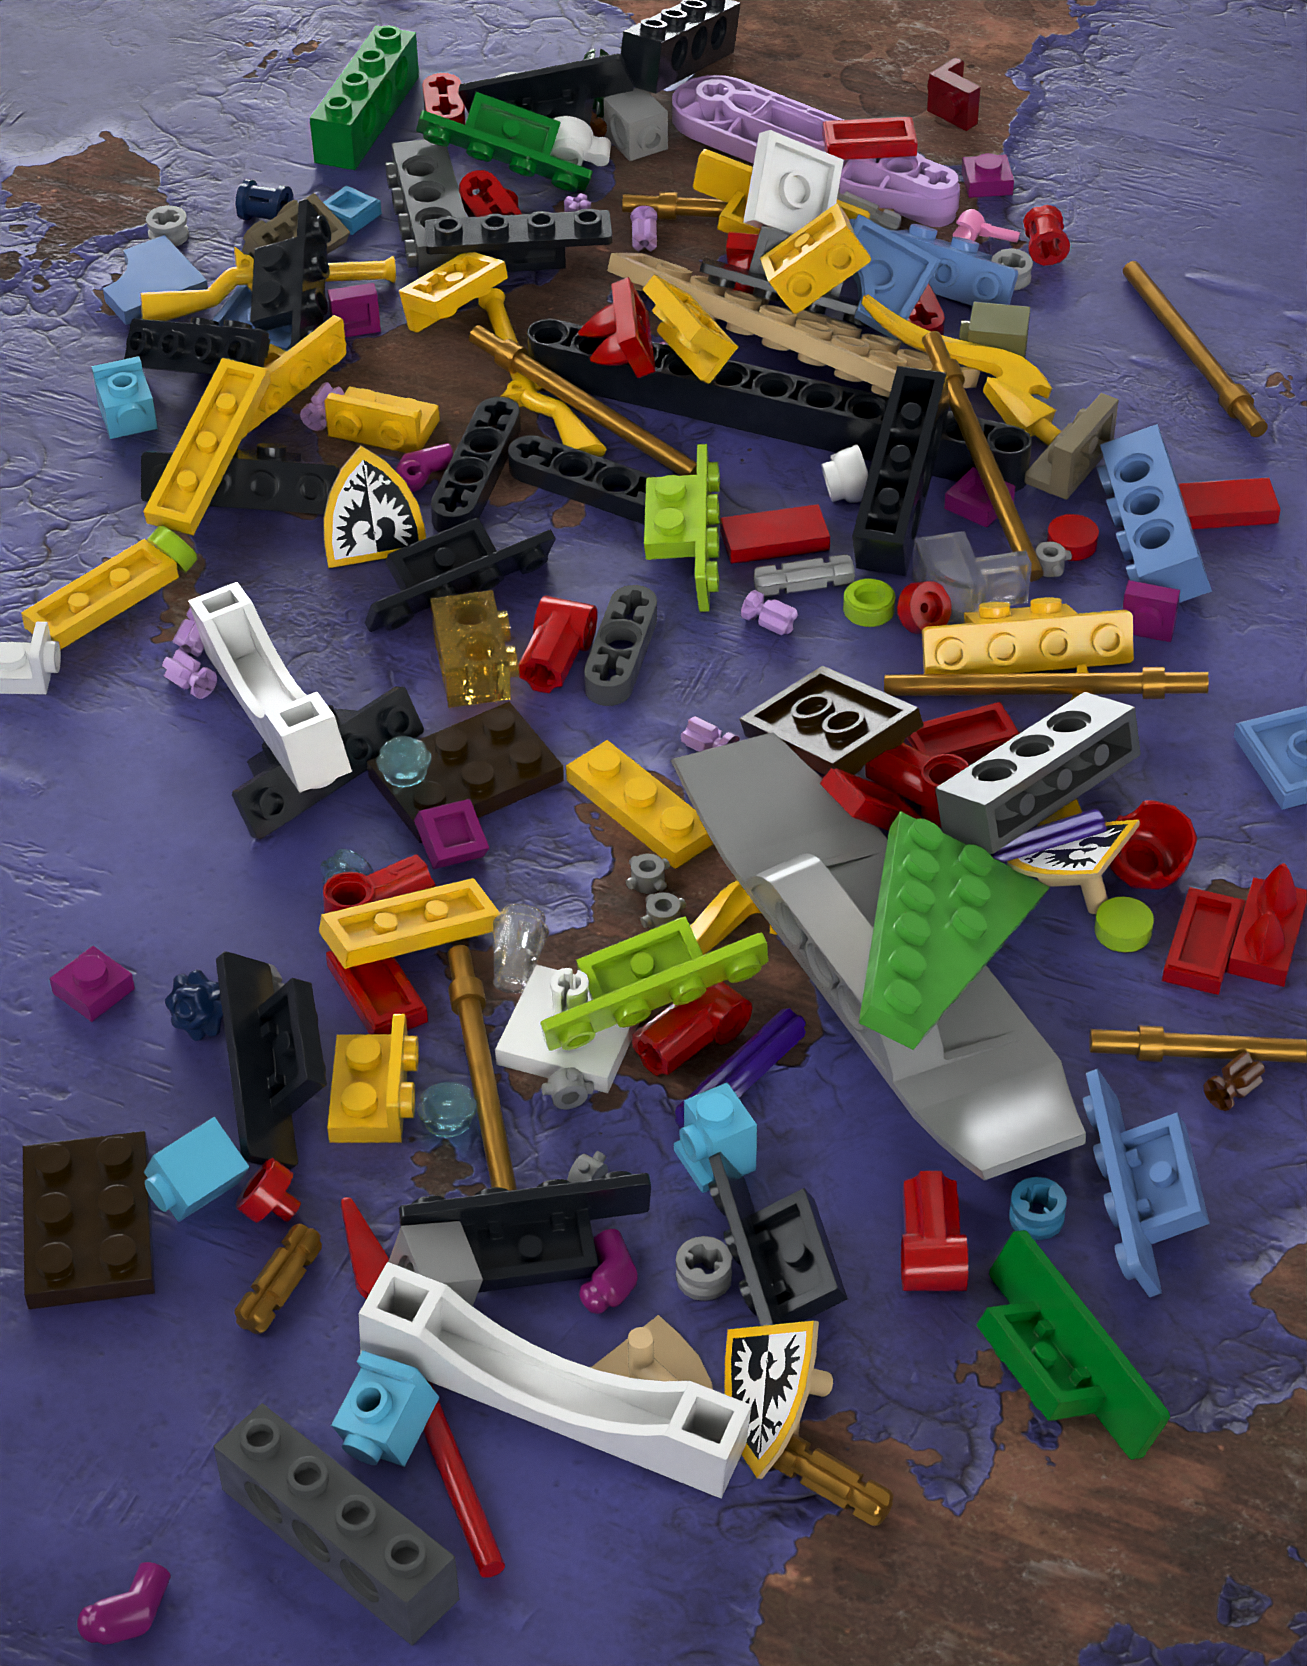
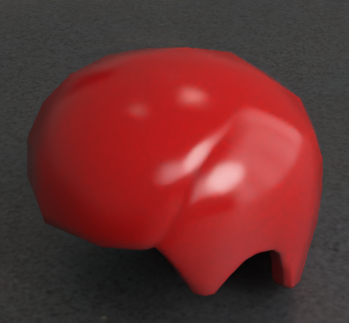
M1145 800L1130 814L1125 816L1119 815L1115 821L1139 820L1140 826L1109 866L1113 873L1131 888L1159 890L1176 882L1187 870L1198 839L1191 819L1176 806L1155 800Z

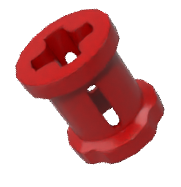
M1051 205L1032 208L1023 219L1025 234L1030 239L1028 251L1032 260L1043 266L1060 263L1070 251L1068 236L1062 231L1064 224L1061 211Z

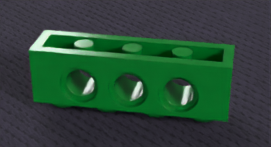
M376 25L310 117L314 163L356 170L419 78L416 32L401 30L391 25Z

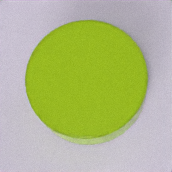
M163 525L158 526L147 538L149 543L177 563V568L184 573L198 560L195 551L178 535Z
M868 578L855 581L844 591L843 612L848 620L860 626L875 627L883 625L894 616L895 592L890 585L881 580Z
M1114 897L1106 900L1099 906L1095 920V935L1102 945L1117 952L1138 951L1144 948L1151 939L1154 916L1150 908L1140 900L1131 897Z

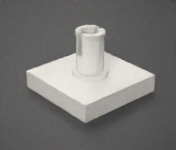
M772 130L759 133L743 223L761 229L762 225H766L791 233L797 232L836 204L844 160Z
M536 965L495 1049L496 1065L549 1078L557 1070L574 1067L582 1073L584 1082L593 1083L594 1090L608 1093L632 1041V1034L636 1032L639 1023L624 1028L614 1025L595 1033L596 1036L592 1041L576 1049L564 1050L560 1047L549 1051L543 1037L540 1022L591 1001L588 993L589 980L582 971L578 970L576 974H573L572 968L556 970Z

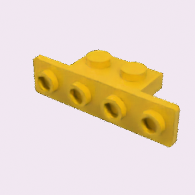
M704 149L698 158L693 188L696 191L728 203L720 214L717 230L725 233L735 232L759 235L760 229L743 223L753 167ZM837 199L836 203L839 204L848 216V219H856L859 214L870 219L868 211Z
M333 315L288 351L272 344L269 345L268 356L265 358L263 368L268 369L271 382L243 438L345 357L346 341L342 318Z
M1054 597L1033 599L1030 601V607L1010 608V603L1007 602L982 603L978 606L979 611L964 613V624L925 627L922 630L924 674H1013L1070 669L1087 664V667L1126 664L1134 660L1133 615L1128 610H1114L1078 614L1069 605L1062 604V599Z

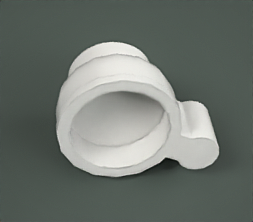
M571 116L554 118V120L560 121L561 124L550 154L551 156L579 166L582 165L583 160L601 167L609 163L611 141L608 138L593 136L591 127L579 118Z
M853 445L830 455L831 461L821 464L832 502L842 499L850 503L862 501L868 471L859 446Z

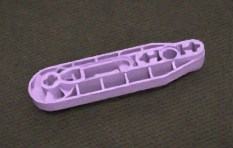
M707 75L690 79L679 85L672 96V123L680 133L690 139L753 164L758 137L761 132L772 130L825 152L822 136L823 122L844 120L744 80L725 75ZM918 152L917 156L849 159L843 161L839 192L844 195L847 191L879 205V208L894 209V212L901 216L931 227L947 226L955 220L956 212L959 209L960 184L958 183V174L949 167L928 160Z

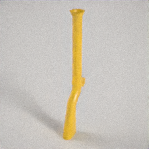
M234 247L236 267L224 271L207 290L140 292L142 319L170 321L213 308L220 304L237 285H247L248 289L252 292L254 259ZM391 256L384 261L328 263L330 274L325 279V282L386 279L395 283L394 256Z
M492 288L489 294L478 299V303L481 308L487 311L495 335L504 341L511 339L518 343L504 307L505 294L501 289ZM510 373L513 381L507 385V389L500 397L510 398L517 402L519 407L524 406L530 411L553 418L563 445L598 457L605 455L606 447L565 402L538 393L537 391L541 390L542 387L520 373Z

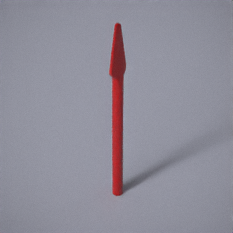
M345 1197L341 1200V1211L356 1288L360 1295L367 1299L389 1258L354 1201L349 1197ZM427 1381L435 1391L433 1383ZM438 1400L423 1432L481 1577L490 1578L501 1573L505 1568V1563L441 1403Z

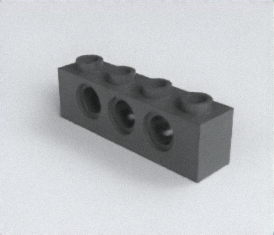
M425 139L391 143L393 161L385 162L387 184L392 192L394 213L398 215L400 237L405 245L408 268L416 267L419 278L462 254H427L425 221L445 216L466 218L448 148L432 144Z
M1083 692L937 786L935 790L942 832L966 845L974 844L982 847L988 853L994 854L1141 755L1135 707Z
M263 1403L213 1446L222 1490L410 1645L413 1646L460 1600L455 1556Z

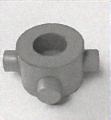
M1041 542L1035 549L1037 558L1044 571V577L1061 576L1064 572L1065 561L1072 559L1071 551L1065 550L1061 544L1056 542Z
M642 854L633 856L629 860L631 877L626 880V885L629 889H635L645 894L657 891L662 892L666 889L665 870L670 867L669 861L666 858L661 859L654 854Z
M670 893L650 894L645 899L646 915L640 918V921L644 928L654 929L681 918L680 910L686 908V902L683 898L678 899Z
M574 1067L557 1070L549 1077L547 1083L542 1084V1094L551 1095L554 1106L564 1110L582 1105L586 1101L588 1094H593L594 1091L593 1083L584 1082L582 1073Z
M596 1151L593 1157L587 1154L580 1155L572 1165L567 1180L572 1183L599 1179L608 1173V1166L604 1164L606 1156L599 1151Z

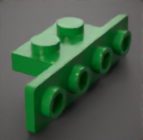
M479 92L475 94L465 125L424 110L421 111L416 131L424 134L423 138L432 144L447 147L450 143L467 149L466 153L477 160L490 162L492 159L509 164V169L519 175L533 177L537 174L551 179V183L555 187L564 191L576 192L577 189L585 191L593 173L590 169L550 155L561 124L560 121Z
M1026 1230L1014 1231L989 1270L990 1278L1010 1304L987 1307L976 1326L993 1347L997 1357L1006 1364L1030 1396L1033 1405L1042 1412L1048 1421L1095 1414L1129 1459L1143 1458L1169 1421V1411Z

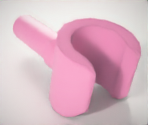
M969 209L964 211L957 219L956 224L960 226L957 227L952 236L975 241L978 235L1018 243L1020 232L985 223L984 217L980 212L975 209Z

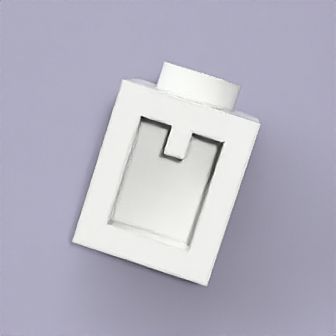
M36 622L31 643L0 642V694H47L51 673H58L61 663L60 645L58 641H51L48 622Z

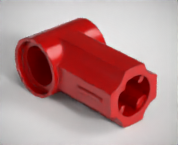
M547 595L543 596L536 610L533 636L518 664L519 678L525 680L532 690L550 694L552 689L562 687L579 650L586 652L592 645L598 621L597 607L587 603Z
M902 743L894 749L886 750L865 764V776L921 805L923 818L942 828L935 788L969 767V764L962 757L953 754H940L931 757Z
M417 854L367 876L357 872H342L329 878L323 886L324 914L434 888L436 885L431 878L427 864Z
M720 982L706 988V992L695 1001L684 1005H675L674 1003L632 1034V1048L639 1055L643 1066L657 1077L662 1073L669 1075L713 1040L720 1045L734 1040L749 1022L753 1009L752 1003L725 982Z
M920 1171L917 1176L904 1180L905 1234H902L901 1239L902 1291H967L968 1244L966 1234H960L957 1181L947 1178L942 1171Z

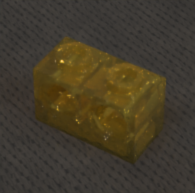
M493 590L430 598L433 635L448 708L510 700V678L519 677L518 659L515 645L505 646V642L511 641L507 610L497 611Z

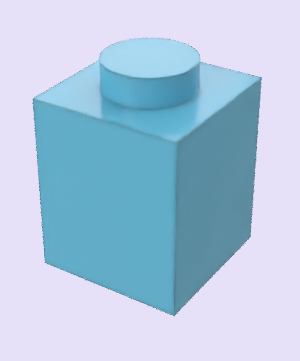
M213 1117L152 1156L144 1171L148 1178L145 1180V1187L155 1205L163 1212L170 1210L176 1220L180 1222L239 1184L249 1169V1165L217 1119Z

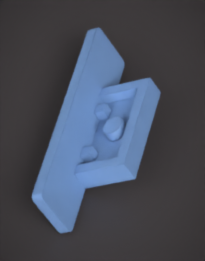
M849 219L851 226L856 219ZM911 224L909 230L893 231L887 229L941 260L929 282L934 294L973 306V302L1010 305L1018 277V270L991 261L992 255L978 251L979 243L961 237H953L951 242L936 238L937 230L918 224Z
M1097 1068L1086 1072L1090 1095L1083 1097V1104L1090 1124L1095 1131L1099 1132L1101 1143L1095 1144L1093 1151L1102 1175L1106 1180L1109 1179L1112 1191L1104 1194L1105 1206L1114 1227L1120 1229L1122 1242L1115 1245V1253L1125 1278L1128 1281L1136 1278L1147 1295L1153 1297L1162 1294V1289L1151 1244L1210 1224L1187 1127L1178 1112L1126 1131L1118 1097Z

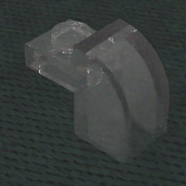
M965 531L915 538L913 581H934L943 586L951 600V616L949 621L964 624V613L979 611L978 606L982 603L1007 602L1010 605L1028 603L1032 563L1026 551L976 558Z

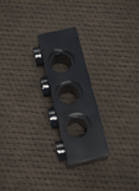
M682 0L680 4L670 9H663L661 13L649 19H643L641 23L624 30L621 55L634 79V87L656 94L734 53L741 3L733 0Z
M897 366L852 535L856 569L901 576L907 575L950 407L947 373Z

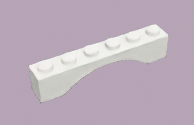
M238 582L189 600L188 602L206 655L298 791L301 793L308 789L326 787L334 782L336 778L352 772L335 715L318 692L306 695L296 684L274 648L252 601Z
M386 1263L358 1313L360 1353L363 1350L416 1367L429 1382L722 1499L746 1446L752 1405L692 1381L664 1382L634 1379L599 1371L564 1359L529 1343L501 1327L468 1304L447 1285L395 1264Z

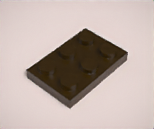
M823 665L739 718L746 737L753 738L774 732L810 768L824 775L831 768H837L855 775L861 771L865 764L886 750L900 746L906 737L924 726L918 707Z
M510 701L367 761L369 778L419 843L423 842L414 819L421 810L470 799L477 818H480L564 781L563 765Z
M145 1131L23 1146L24 1295L28 1310L155 1294L151 1197L145 1187V1180L148 1178L144 1173L149 1163Z

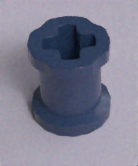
M244 179L238 187L235 206L237 216L243 220H250L252 217L272 220L288 202L294 200L289 186L280 185L275 189L259 186L255 180Z

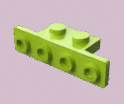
M697 444V475H666L663 477L646 478L644 527L646 560L695 557V583L699 612L710 611V592H719L717 561H710V558H719L720 556L718 527H711V525L720 524L718 494H711V492H720V471L718 461L709 462L707 444Z
M686 916L577 959L578 970L584 972L588 977V993L591 1001L540 1022L548 1050L552 1051L560 1047L564 1050L579 1048L592 1041L596 1036L595 1033L614 1025L622 1028L636 1025L648 1018L651 1010L671 1002L675 1005H684L695 1001L706 992V988L725 980L737 983L753 977L761 970V966L768 962V946L763 933L754 934L703 955Z

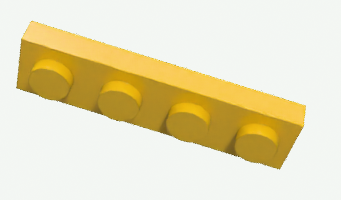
M226 358L221 359L143 511L147 524L163 525L170 530L194 536L271 382L268 369Z

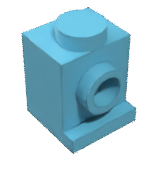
M139 356L91 366L98 406L110 439L158 429L153 397L143 373Z
M728 1082L684 1100V1127L679 1130L680 1140L674 1143V1152L702 1193L709 1191V1182L715 1180L709 1157L718 1152H721L742 1176L756 1171L757 1124Z
M362 1350L357 1360L361 1369L331 1426L344 1440L341 1446L342 1449L353 1458L370 1465H377L379 1459H383L405 1467L440 1397L418 1368Z

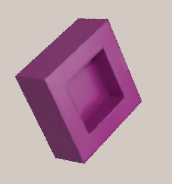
M985 153L974 157H962L961 173L969 198L1013 195L1014 178L1006 154L995 155Z
M374 283L327 290L330 318L335 315L343 319L345 337L381 332L378 295Z
M974 467L945 493L944 509L986 528L997 518L980 475ZM1005 482L1014 502L1015 486Z
M1128 580L1122 610H1128L1133 615V635L1171 642L1175 630L1180 590Z
M470 799L421 810L414 819L433 870L482 858L489 850V845Z
M91 946L49 978L53 994L91 1022L135 989L132 973L95 946Z

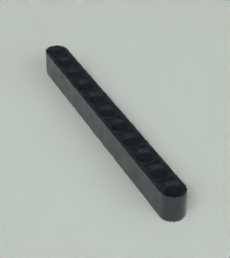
M543 319L534 322L528 327V356L588 394L838 453L853 445H858L864 460L872 461L889 397L733 360H728L715 378L707 384L693 373L670 346L652 342L656 371L637 378L629 363L619 366H607L591 362L590 357L606 338L580 336L578 331L583 327L582 325L557 319ZM948 411L932 476L958 482L972 467L976 468L953 412ZM977 418L1004 481L1014 485L1015 492L1023 489L1027 485L1024 479L1025 472L1029 469L1032 444L1030 434L1016 426Z

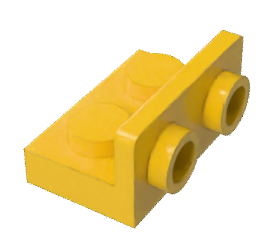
M836 203L760 257L768 282L792 313L798 314L870 263L871 257L856 237L848 216L839 204Z
M476 252L462 253L400 289L399 294L409 330L418 333L438 320L454 315L458 308L473 299L489 294L494 286L508 279L505 261Z
M654 274L642 290L656 304L652 312L662 320L657 327V332L701 381L709 384L737 350L738 346L690 294Z
M349 386L344 395L329 393L324 400L328 436L404 453L423 449L440 421L439 405L417 401L412 398L374 392L369 389Z
M393 1014L391 1034H339L336 1036L327 1125L329 1143H402L404 1118H414L415 1084L414 1082H407V1071H418L419 1063L418 1036H408L405 1014Z

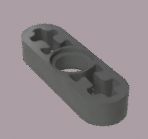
M640 585L624 586L617 589L610 598L584 668L585 694L589 700L598 705H618L626 701L632 694L657 624V597L649 588ZM632 609L635 610L633 621L627 620L626 615H629ZM616 640H627L634 643L632 647L627 649H614L608 644ZM609 668L616 670V675L612 676L610 681H606L609 675Z

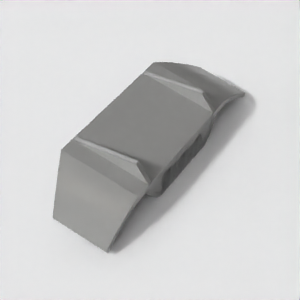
M774 732L671 760L694 809L726 866L912 1117L937 1143L983 1180L1086 1144V1132L1073 1102L1061 1060L987 966L967 985L959 998L950 1005L940 1020L914 1050L859 1024L888 841L877 826L851 817L820 785L823 778L810 768Z

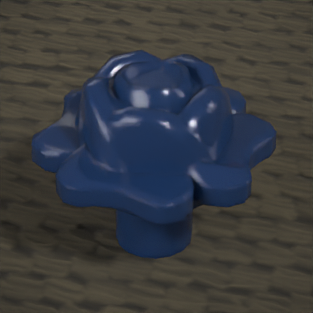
M198 969L190 972L189 976L185 974L175 976L172 992L165 999L166 1007L172 1015V1025L175 1028L185 1030L194 1041L201 1040L206 1035L209 1037L218 1035L223 1018L219 982L208 980L204 973Z

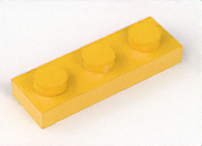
M143 539L21 612L24 628L33 634L36 622H48L51 641H58L61 650L179 578L177 563Z
M604 741L566 765V778L572 786L662 859L666 858L674 869L714 844L693 807L610 741Z
M471 878L321 914L319 933L341 965L346 969L497 931L501 913L476 880Z

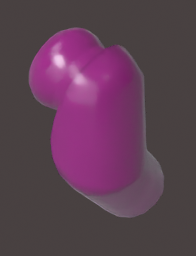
M449 443L406 453L403 455L395 471L405 480L411 492L421 490L432 472L447 469L454 453Z
M617 1229L604 1230L593 1238L600 1266L592 1273V1280L581 1285L579 1297L583 1305L593 1314H602L609 1306L617 1307L637 1285V1269L624 1239Z
M141 1563L127 1593L100 1599L82 1609L77 1620V1627L81 1637L89 1643L98 1642L102 1645H107L145 1634L154 1621L170 1581L171 1575L169 1571L156 1563Z

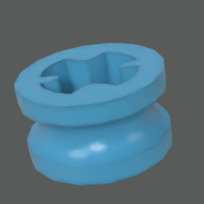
M1031 1177L1019 1182L1012 1190L1009 1221L1015 1231L1026 1230L1034 1240L1049 1239L1058 1234L1064 1226L1067 1197L1064 1190L1056 1182L1048 1178ZM1033 1203L1046 1206L1043 1208V1214L1029 1211L1032 1210Z

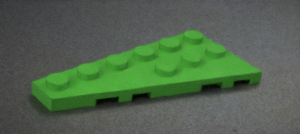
M900 811L889 828L859 1024L914 1050L936 1025L950 1005L959 998L967 985L975 979L999 951L1013 931H1016L1030 911L1039 904L1050 887L994 859L982 847L974 844L966 845L943 833L934 823L926 819H915Z

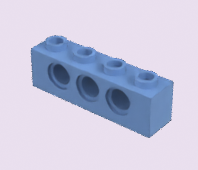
M1158 424L1100 444L1105 465L1097 467L1099 477L1106 495L1115 494V497L1106 500L1115 527L1124 526L1125 529L1116 532V536L1125 561L1134 559V564L1126 566L1129 580L1180 590L1179 603L1212 592L1174 468Z

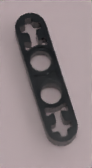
M492 397L482 401L476 408L431 500L432 524L439 533L474 518H480L508 460V447L511 442L518 438L521 431L520 407L514 400L506 397ZM497 424V429L491 427V425ZM481 447H491L495 449L494 451L487 453H478L473 451L474 449ZM464 478L480 479L479 482L471 484L458 482V480ZM456 502L461 503L462 507H457Z
M523 436L515 439L509 445V472L518 481L645 525L646 478L656 476L539 436ZM568 471H580L585 473L584 475L578 477H568L562 475L563 473ZM611 486H623L628 488L627 490L622 492H610L605 490L606 488Z

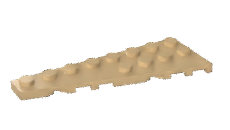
M611 253L607 271L622 278L629 277L636 290L643 291L644 286L655 274L690 294L713 320L720 319L727 322V330L742 335L756 334L763 337L761 343L764 346L782 351L791 349L798 352L797 359L801 362L814 366H825L826 364L835 368L834 375L841 379L853 382L866 381L872 384L871 391L878 395L889 397L897 366L931 370L933 367L927 353L910 349H899L901 341L874 334H862L860 338L862 329L854 325L804 309L798 314H794L789 309L768 305V299L712 284L707 281L708 277L692 276L693 271L687 270V268L643 253ZM967 366L961 367L965 377L963 387L976 388L980 371Z

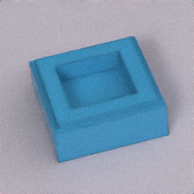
M347 185L323 202L347 227L351 235H354L382 214L380 200Z

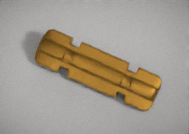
M301 1223L291 1227L281 1242L285 1248L278 1247L250 1286L254 1292L245 1293L235 1308L236 1323L242 1329H248L254 1334H261L267 1330L276 1317L272 1310L282 1308L307 1271L303 1265L308 1266L312 1264L321 1251V1235L318 1231L308 1228Z
M793 1433L784 1452L774 1463L773 1467L790 1478L796 1477L797 1474L802 1477L800 1481L802 1485L845 1510L850 1506L854 1507L853 1515L872 1526L880 1525L889 1514L893 1505L894 1494L892 1491L872 1479L866 1484L862 1481L864 1474L820 1448L815 1449L814 1452L810 1451L811 1443Z

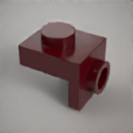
M955 57L929 73L927 111L968 131L978 124L981 86L963 78L964 61Z

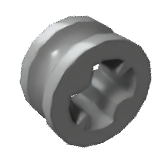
M169 205L160 206L147 214L146 223L149 228V240L165 235L175 247L187 241L189 237L188 226L186 225L187 217L186 212L182 208Z
M1003 249L993 255L991 261L1018 270L1014 290L1023 289L1030 284L1033 261L1026 252L1018 249Z
M700 1236L691 1238L678 1249L676 1255V1281L678 1288L684 1295L694 1300L708 1301L717 1299L726 1293L732 1281V1255L724 1242L714 1237ZM703 1263L707 1269H714V1272L705 1274L701 1268H694V1265Z

